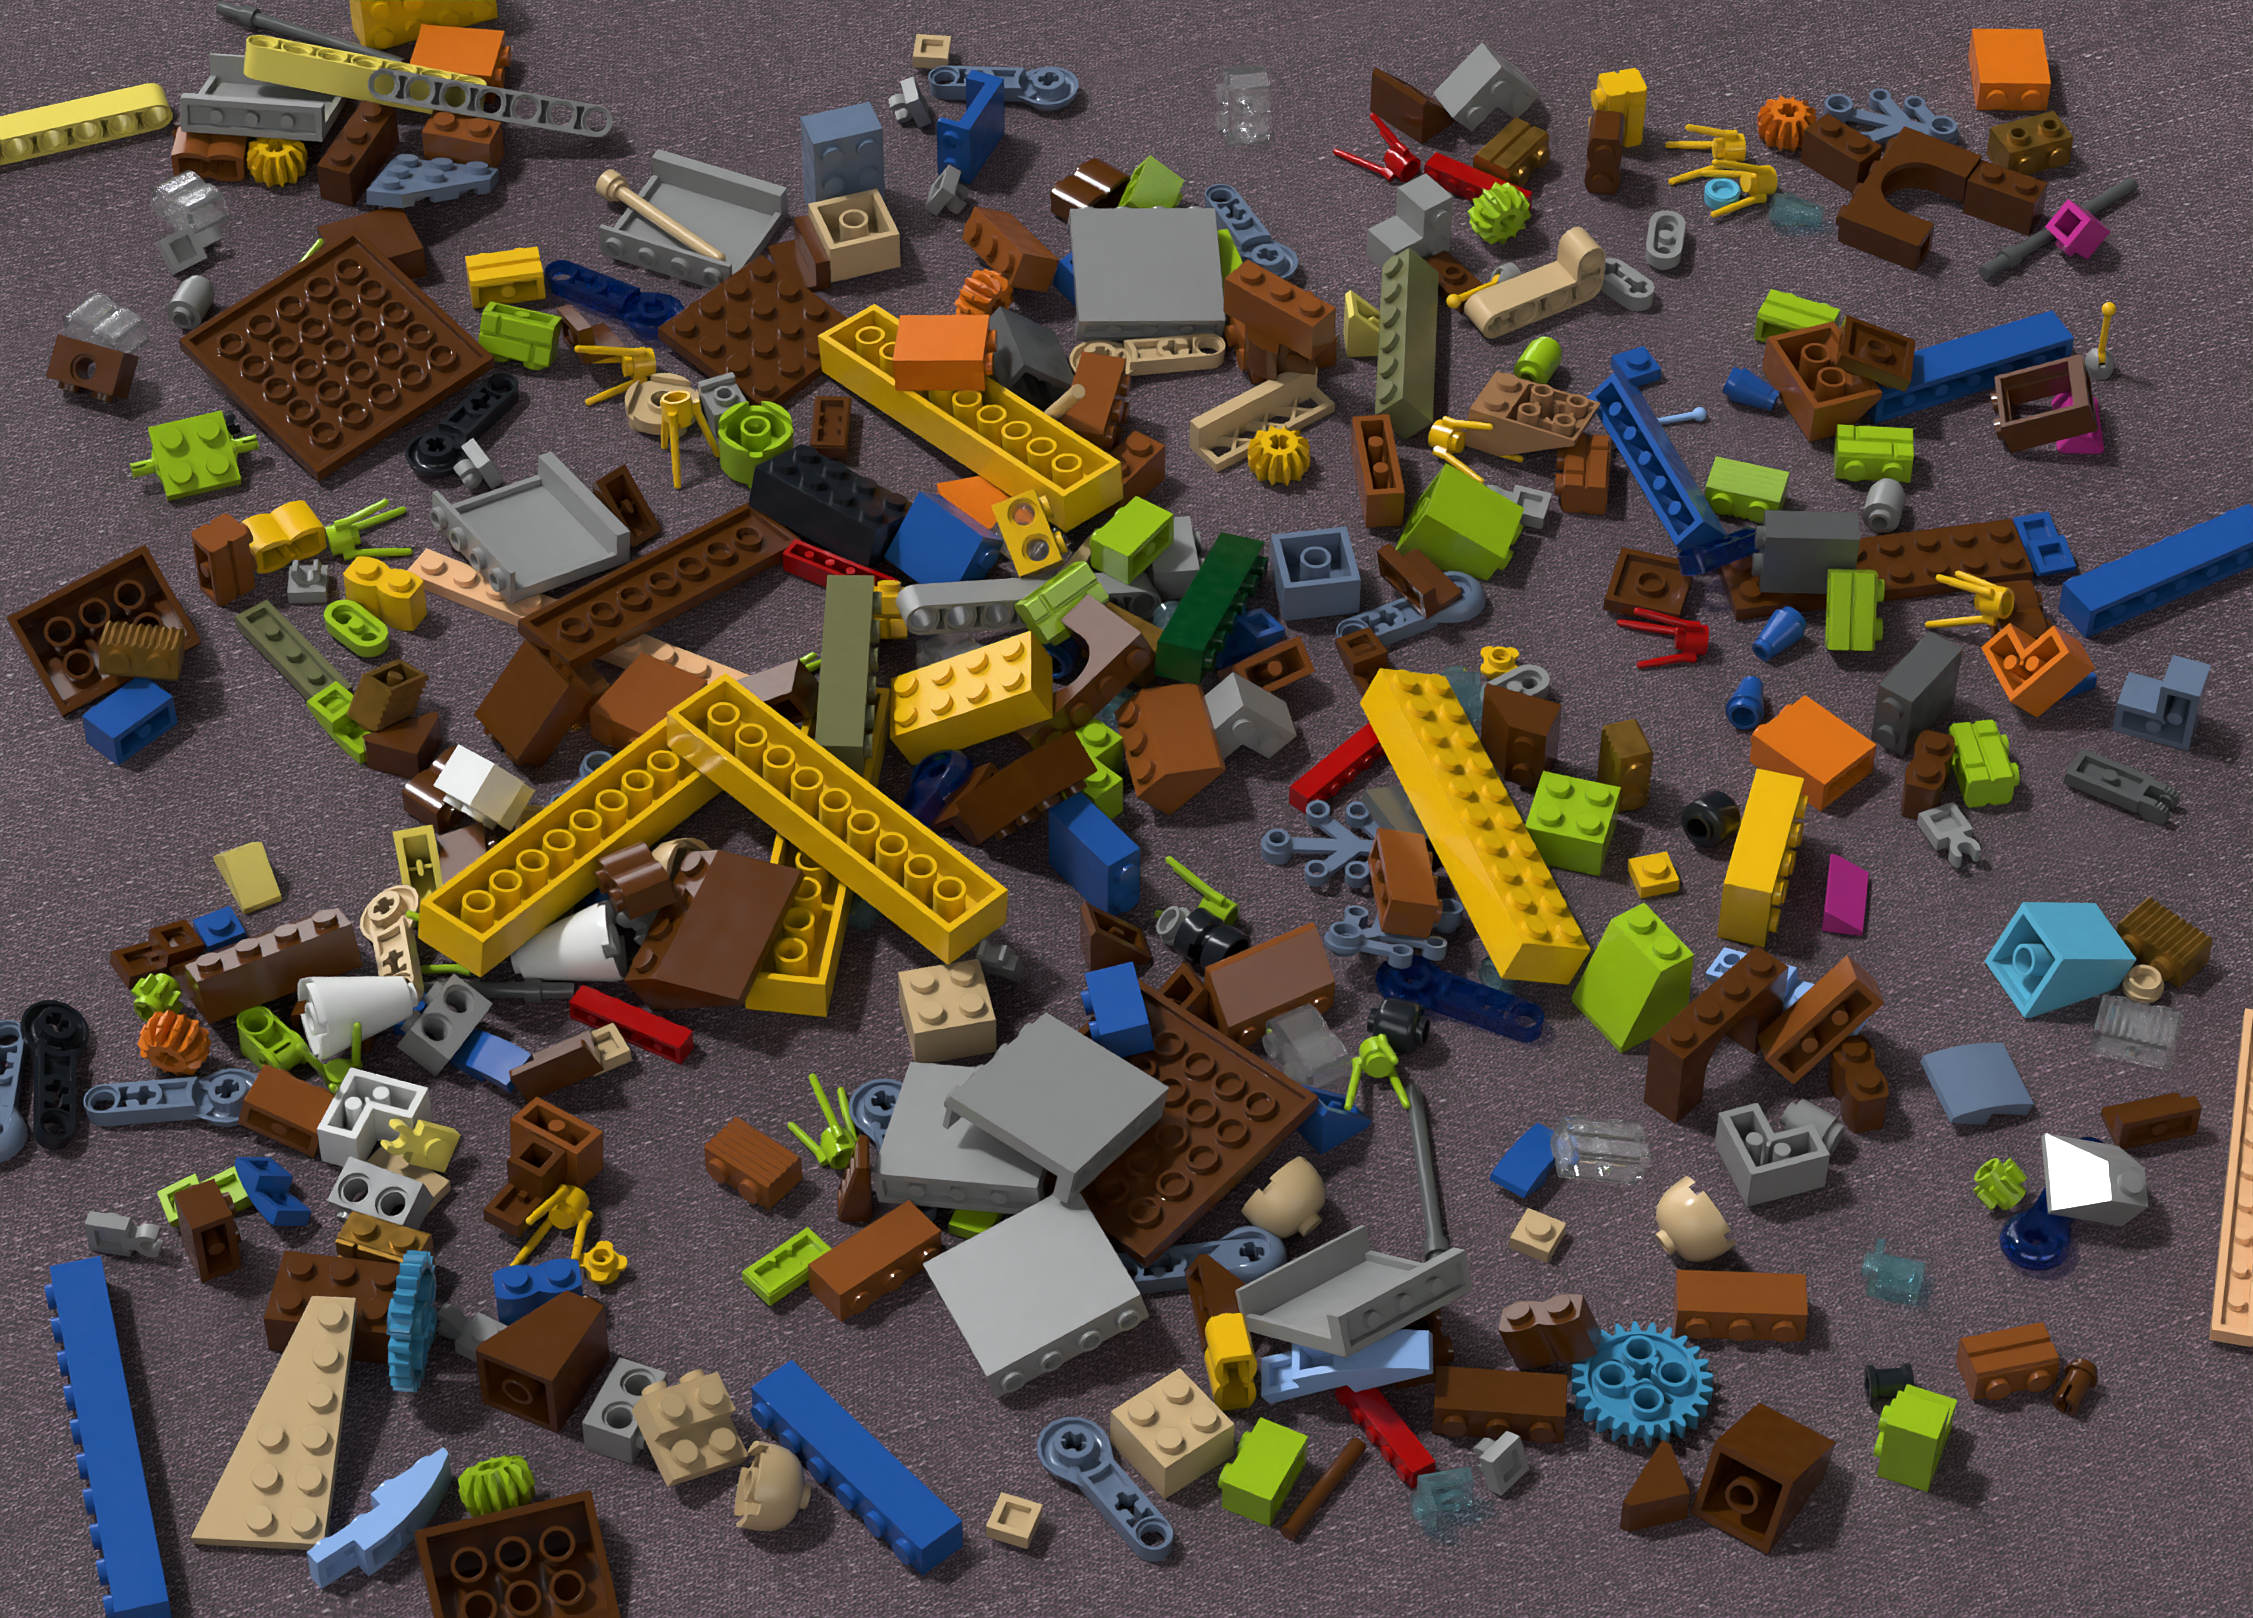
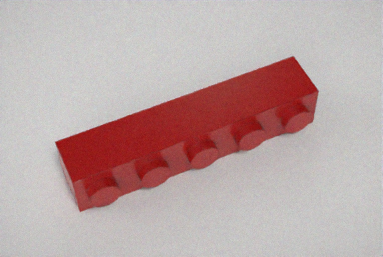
M1437 152L1424 165V174L1426 173L1442 188L1472 202L1474 198H1480L1483 194V189L1491 190L1495 182L1500 185L1507 183L1505 180ZM1509 183L1515 186L1518 191H1521L1525 195L1528 203L1530 204V211L1532 206L1533 192L1521 188L1512 183Z
M794 539L783 552L784 571L824 587L827 585V575L874 576L875 587H878V582L882 580L898 581V579L797 539Z
M1370 722L1289 786V804L1306 814L1308 803L1315 800L1325 802L1331 796H1335L1343 786L1351 783L1364 769L1367 770L1375 760L1386 754Z
M582 985L569 1001L571 1019L594 1029L614 1023L625 1042L679 1065L683 1063L694 1048L692 1030L670 1022L664 1017L651 1014L640 1007L627 1004L619 998H613L601 993L597 989Z
M1347 1385L1336 1388L1335 1396L1342 1406L1345 1405L1350 1411L1353 1421L1363 1427L1368 1440L1379 1447L1384 1460L1391 1462L1395 1467L1401 1481H1406L1410 1488L1413 1489L1435 1477L1436 1461L1376 1387L1354 1392Z

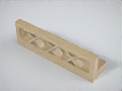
M1316 368L1315 375L1284 372L1277 376L1276 381L1268 380L1190 420L1189 448L1217 473L1248 457L1247 451L1250 439L1239 438L1240 434L1246 431H1268L1270 425L1276 429H1282L1286 425L1288 431L1300 430L1335 412V403L1317 387L1318 368ZM1310 398L1318 404L1313 409L1298 407V404ZM1275 416L1291 417L1284 424L1269 423V419ZM1219 446L1231 448V451L1217 457L1211 449Z

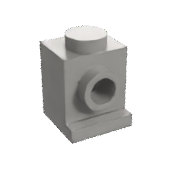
M733 372L698 382L702 413L714 436L718 437L719 420L722 414L733 405L746 402V399L736 383Z

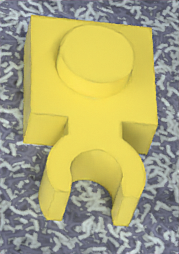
M391 1119L389 1121V1125L395 1131L400 1132L399 1137L395 1141L382 1139L380 1142L390 1154H403V1158L409 1164L445 1173L460 1138V1134L454 1128L418 1119L414 1130H412L400 1119Z

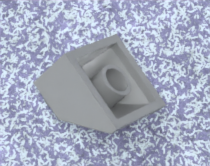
M2048 1133L2041 1136L2048 1214L2123 1226L2148 1208L2145 1168L2122 1148L2115 1145Z

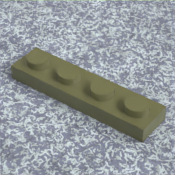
M268 600L234 616L236 628L306 700H309L335 681L354 695L353 686Z

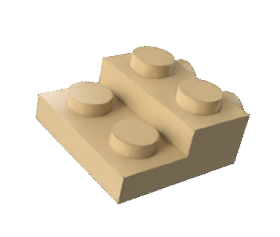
M697 1369L682 1376L679 1379L680 1384L670 1387L667 1386L665 1381L655 1382L642 1390L641 1398L631 1410L667 1488L741 1464L749 1456L730 1418L736 1409L718 1372L705 1375L703 1369Z

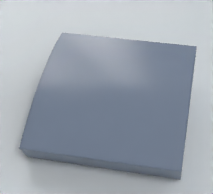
M1975 1043L1951 1047L1924 1055L1920 1060L1950 1123L1985 1125L1992 1114L2027 1115L2034 1105L2003 1043Z

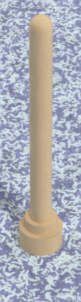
M609 169L599 177L596 183V192L610 202L622 201L696 253L726 262V256L631 191L624 176L613 169Z

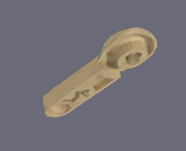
M1213 333L1124 340L1123 344L1108 340H1090L1074 347L1070 353L1069 364L1075 375L1081 353L1084 351L1126 358V374L1131 376L1213 369L1219 367L1224 362L1225 341L1219 335ZM1212 348L1215 349L1217 352L1214 354H1206L1201 352L1200 349Z
M396 885L378 894L366 906L360 918V929L363 935L373 942L378 975L402 976L406 983L412 982L416 989L419 1004L424 996V985L413 929L416 921L407 918L406 912L411 910L419 914L421 899L415 888L409 885Z

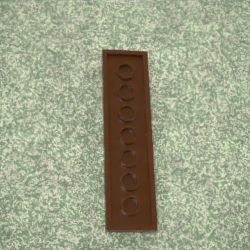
M749 502L523 617L518 620L517 632L526 640L551 647L574 671L783 561V552L793 540L801 541V539L776 520L748 506Z
M2012 519L1860 538L1856 569H1873L1878 573V579H1884V601L1965 591L1938 582L1936 580L1938 574L1959 579L1955 577V572L1962 571L1990 583L2021 580H2030L2032 582L2034 572ZM1760 551L1717 556L1716 568L1735 620L1772 616L1775 610H1782L1785 606L1792 607L1798 612L1826 609L1827 594L1760 592L1759 577L1752 576L1753 553H1760Z

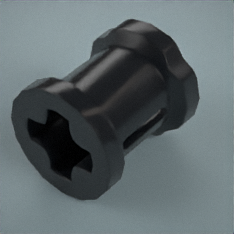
M1902 1363L1899 1368L1876 1369L1873 1364L1865 1366L1864 1389L1868 1404H1876L1877 1399L1896 1398L1898 1391L1904 1392L1907 1384L1914 1386V1375L1910 1363Z

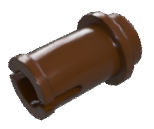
M2077 1358L2066 1365L2064 1370L2066 1376L2052 1399L2053 1406L2061 1413H2065L2068 1404H2071L2068 1415H2076L2089 1388H2093L2098 1382L2097 1367L2092 1362L2083 1358Z

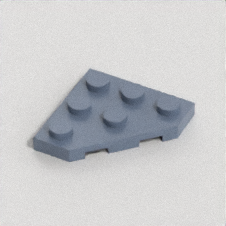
M401 154L390 161L367 189L366 204L405 208L415 206V201L423 200L429 196L430 201L434 203L457 199L459 194L466 193L470 189H474V193L477 195L490 193L499 182V168L488 167L487 163L479 161L457 164L448 158H435L428 161L419 160L416 155Z

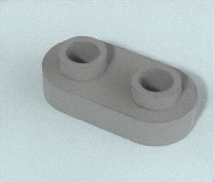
M1659 211L1651 216L1645 251V259L1649 265L1660 270H1667L1676 267L1680 263L1686 225L1685 219L1680 214L1674 211Z
M1526 664L1487 683L1545 699L1549 692L1550 677L1542 667ZM1487 683L1481 687L1479 693V708L1481 712H1483L1484 688Z

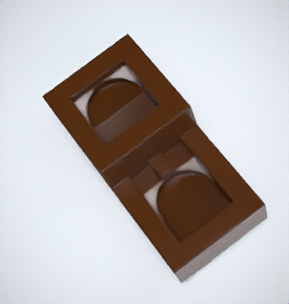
M1370 627L1335 639V646L1341 660L1363 698L1379 669H1392L1387 662L1388 651Z
M183 919L149 929L148 941L111 951L110 965L127 988L130 989L135 987L140 978L146 979L149 974L155 976L159 973H170L169 967L193 959L204 951L205 944L188 921Z

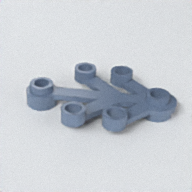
M1882 88L1872 90L1869 96V107L1874 111H1883L1886 115L1854 109L1852 100L1843 94H1832L1825 99L1823 115L1828 113L1844 124L1847 121L1880 127L1868 133L1860 132L1876 143L1887 141L1891 137L1896 138L1904 126L1953 145L1959 139V129L1955 120L1948 116H1935L1925 106V100L1919 96H1908L1905 98L1902 111L1891 99L1889 91ZM1910 118H1918L1921 122L1911 121Z
M1315 800L1306 806V821L1309 825L1320 828L1332 839L1290 837L1285 830L1276 828L1269 830L1261 840V856L1266 862L1273 865H1281L1288 862L1292 858L1293 853L1332 854L1324 861L1311 860L1305 865L1304 879L1310 886L1320 887L1325 885L1330 876L1346 866L1345 883L1352 888H1362L1367 885L1369 878H1371L1368 860L1366 862L1353 860L1360 855L1369 856L1377 828H1381V826L1370 817V812L1362 802L1350 803L1346 807V823L1352 828H1360L1373 839L1361 840L1330 816V807L1326 802ZM1313 872H1320V873H1322V874L1315 875V874H1312V873H1313ZM1354 873H1359V874H1361V875H1360V876H1354V875H1352V874H1354Z
M1438 898L1442 900V915L1439 923H1433L1432 928L1441 933H1452L1456 931L1462 922L1463 905L1454 899ZM1357 905L1346 907L1343 922L1333 923L1324 936V945L1336 956L1351 957L1358 952L1388 957V964L1399 969L1408 968L1412 965L1413 949L1411 947L1422 949L1421 954L1423 957L1435 961L1444 959L1447 950V941L1439 936H1429L1427 939L1381 932L1378 912L1372 927L1364 929L1367 927L1369 912L1366 908ZM1378 941H1385V942H1390V943H1395V944H1394V945H1391V944L1382 943V942H1378Z

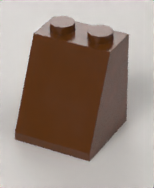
M566 1290L480 1343L475 1351L482 1403L559 1434L610 1359L605 1306L592 1297L580 1296Z
M1759 1402L1715 1441L1691 1514L1769 1554L1823 1480L1836 1442Z

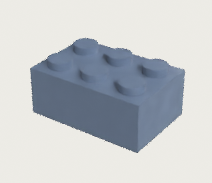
M870 102L800 117L804 200L807 206L810 203L876 188L885 203L883 128Z

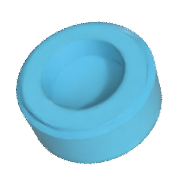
M1728 178L1712 179L1705 185L1704 202L1714 210L1740 200V187L1735 181Z

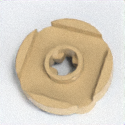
M671 373L650 375V381L644 382L641 385L639 380L629 387L625 395V411L629 419L630 428L636 432L661 435V397L671 391L684 390L691 394L692 400L699 399L697 389L695 392L691 388V382L685 377ZM695 416L691 419L690 425L696 421ZM687 427L678 429L679 437L686 434Z

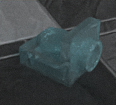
M1464 666L1445 668L1439 675L1446 676L1468 720L1479 721L1482 718L1480 672H1467V667Z
M1877 1238L1874 1253L1867 1251L1865 1253L1861 1277L1869 1278L1866 1295L1917 1306L1926 1263L1884 1254L1886 1239Z
M1470 1467L1418 1475L1416 1494L1410 1496L1413 1517L1415 1521L1422 1520L1426 1535L1435 1534L1437 1512H1455L1472 1505L1474 1480Z

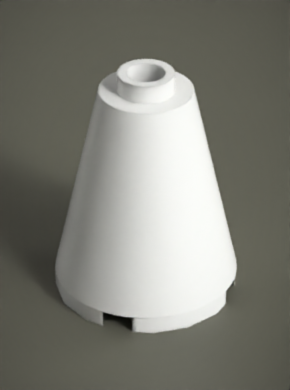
M610 900L598 902L545 927L511 954V962L515 973H521L524 979L542 978L543 981L618 982L624 980V976L628 973L624 936H619L614 925L617 923L614 919L617 913Z
M402 976L306 977L298 982V1002L307 1001L305 1013L301 1014L302 1024L310 1048L314 1055L319 1054V1060L329 1058L352 1046L354 1023H361L363 1041L408 1019L413 1014V1008L418 1006V997L413 983H406Z

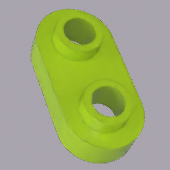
M345 599L337 600L326 607L324 611L326 630L355 654L362 657H375L387 650L389 647L387 626L357 602Z

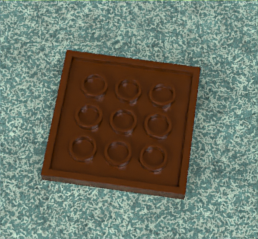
M759 255L658 327V339L710 378L733 372L739 389L746 401H749V406H762L761 401H769L781 405L824 374L821 368L818 335L848 318L763 255Z

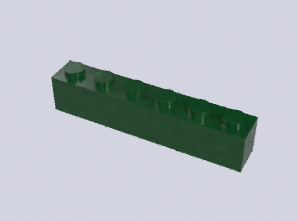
M1224 532L1219 534L1157 641L1154 675L1200 685L1206 672L1213 671L1217 653H1223L1228 634H1234L1238 615L1244 616L1246 612L1248 597L1254 598L1259 579L1264 580L1266 576L1269 558L1263 556L1265 541Z

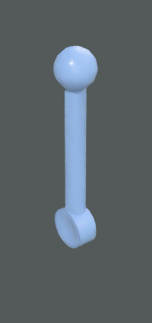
M1697 407L1693 412L1657 419L1661 425L1692 419L1701 422L1706 419L1707 412L1704 408Z

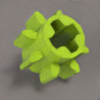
M162 973L155 976L149 974L146 979L140 978L131 991V994L137 997L133 1002L135 1013L145 1022H148L155 1011L165 1013L169 1009L179 1014L184 1007V1004L179 1001L182 995L179 983L171 976Z
M1994 1158L1982 1165L1976 1172L1974 1180L1979 1185L1973 1191L1989 1210H1992L1996 1205L2002 1210H2008L2024 1197L2026 1188L2021 1183L2027 1177L2011 1158L2006 1160L2004 1164L1998 1158Z

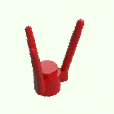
M1375 113L1370 114V119L1380 130L1379 134L1391 147L1383 158L1386 164L1385 168L1338 148L1333 150L1334 155L1378 173L1389 182L1393 181L1396 177L1402 182H1407L1417 174L1421 166L1420 159L1397 139Z
M1639 607L1634 609V614L1676 627L1633 620H1617L1619 627L1673 635L1674 649L1681 650V654L1639 661L1636 664L1639 669L1679 662L1696 663V655L1705 656L1707 653L1709 627L1708 625L1700 624V621H1688Z

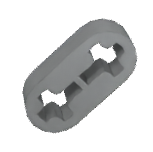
M1606 258L1604 281L1600 291L1631 311L1638 312L1649 309L1654 299L1655 287L1653 282L1625 262L1615 258Z

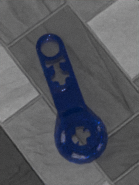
M567 260L553 261L544 269L545 284L550 293L622 320L633 334L643 339L660 340L658 339V327L685 309L681 301L672 295L659 292H640V288ZM557 275L570 276V278L566 280L558 281L553 279V277Z
M1748 526L1678 553L1677 559L1680 574L1687 576L1702 574L1753 555V553L1760 552V549L1755 548L1756 528Z
M953 749L931 753L923 758L913 769L910 777V788L897 805L928 827L944 807L945 802L943 798L956 791L969 779L973 771L972 761L965 753Z
M1413 955L1412 965L1408 968L1399 969L1392 967L1386 960L1377 970L1376 986L1379 995L1383 999L1395 997L1418 1002L1424 1007L1425 1011L1432 1010L1520 1042H1532L1542 1034L1545 1015L1539 1005L1452 973L1444 972L1436 964L1422 956ZM1409 979H1414L1411 984L1406 983ZM1486 1005L1491 1006L1488 1011L1482 1010ZM1505 1011H1508L1507 1019L1503 1018ZM1527 1016L1532 1018L1536 1024L1532 1027H1522L1515 1022V1018Z
M2093 1137L2080 1138L2081 1140L2104 1143ZM2045 1186L2032 1208L2013 1215L2004 1223L1999 1235L2000 1248L2008 1260L2021 1268L2032 1271H2047L2058 1267L2069 1256L2071 1249V1225L2075 1218L2048 1214ZM2034 1240L2040 1241L2036 1245L2029 1244L2034 1242Z

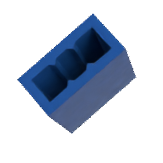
M919 491L884 558L920 584L984 580L989 569L996 563L1004 540L943 496Z
M1081 791L1048 809L1049 864L1091 905L1113 916L1128 912L1139 903L1140 848Z

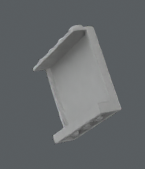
M210 53V77L198 94L183 93L180 97L181 131L322 142L349 98L254 80L243 74L245 55Z
M658 149L652 156L653 175L638 195L726 256V262L696 253L631 207L627 208L614 227L600 225L601 255L713 289L757 258L788 216L787 187Z
M1085 206L1078 209H1070L1067 233H1070L1077 313L1075 341L1132 340L1200 333H1213L1222 338L1226 320L1225 313L1223 312L1224 298L1215 208H1202L1200 206L1188 208H1166L1163 206L1130 208L1120 206L1114 209H1095Z
M551 451L538 456V475L451 505L438 491L432 492L430 519L434 528L438 531L440 530L450 540L453 548L460 551L470 561L473 569L479 571L489 581L492 589L495 592H499L510 604L630 562L629 529Z
M1046 1012L1033 1024L1027 1023L1021 1029L1018 1037L1010 1044L1004 1043L1001 1045L994 1058L986 1065H978L963 1085H956L949 1091L944 1101V1107L947 1109L943 1127L949 1129L963 1117L1058 1176L1053 1196L1067 1204L1162 1117L1169 1087Z
M910 1062L872 1175L879 1202L903 1204L910 1200L914 1205L1017 1214L1045 1199L1043 1184L1048 1170L963 1117L949 1129L943 1127L947 1109L944 1107V1101L947 1094L954 1086L963 1085L970 1078L976 1067Z
M1080 1192L1067 1204L1051 1195L923 1263L938 1297L942 1299L985 1374L996 1399L1006 1393L1019 1390L1025 1383L1045 1372L1058 1369L1064 1362L1084 1351L1087 1352L1097 1348L1103 1341L1122 1331L1133 1329L1140 1321L1149 1317L1139 1290Z
M1360 1225L1236 1289L1235 1293L1239 1312L1246 1317L1250 1332L1347 1358L1473 1290L1465 1250L1453 1247L1425 1263H1420L1370 1250L1366 1226Z

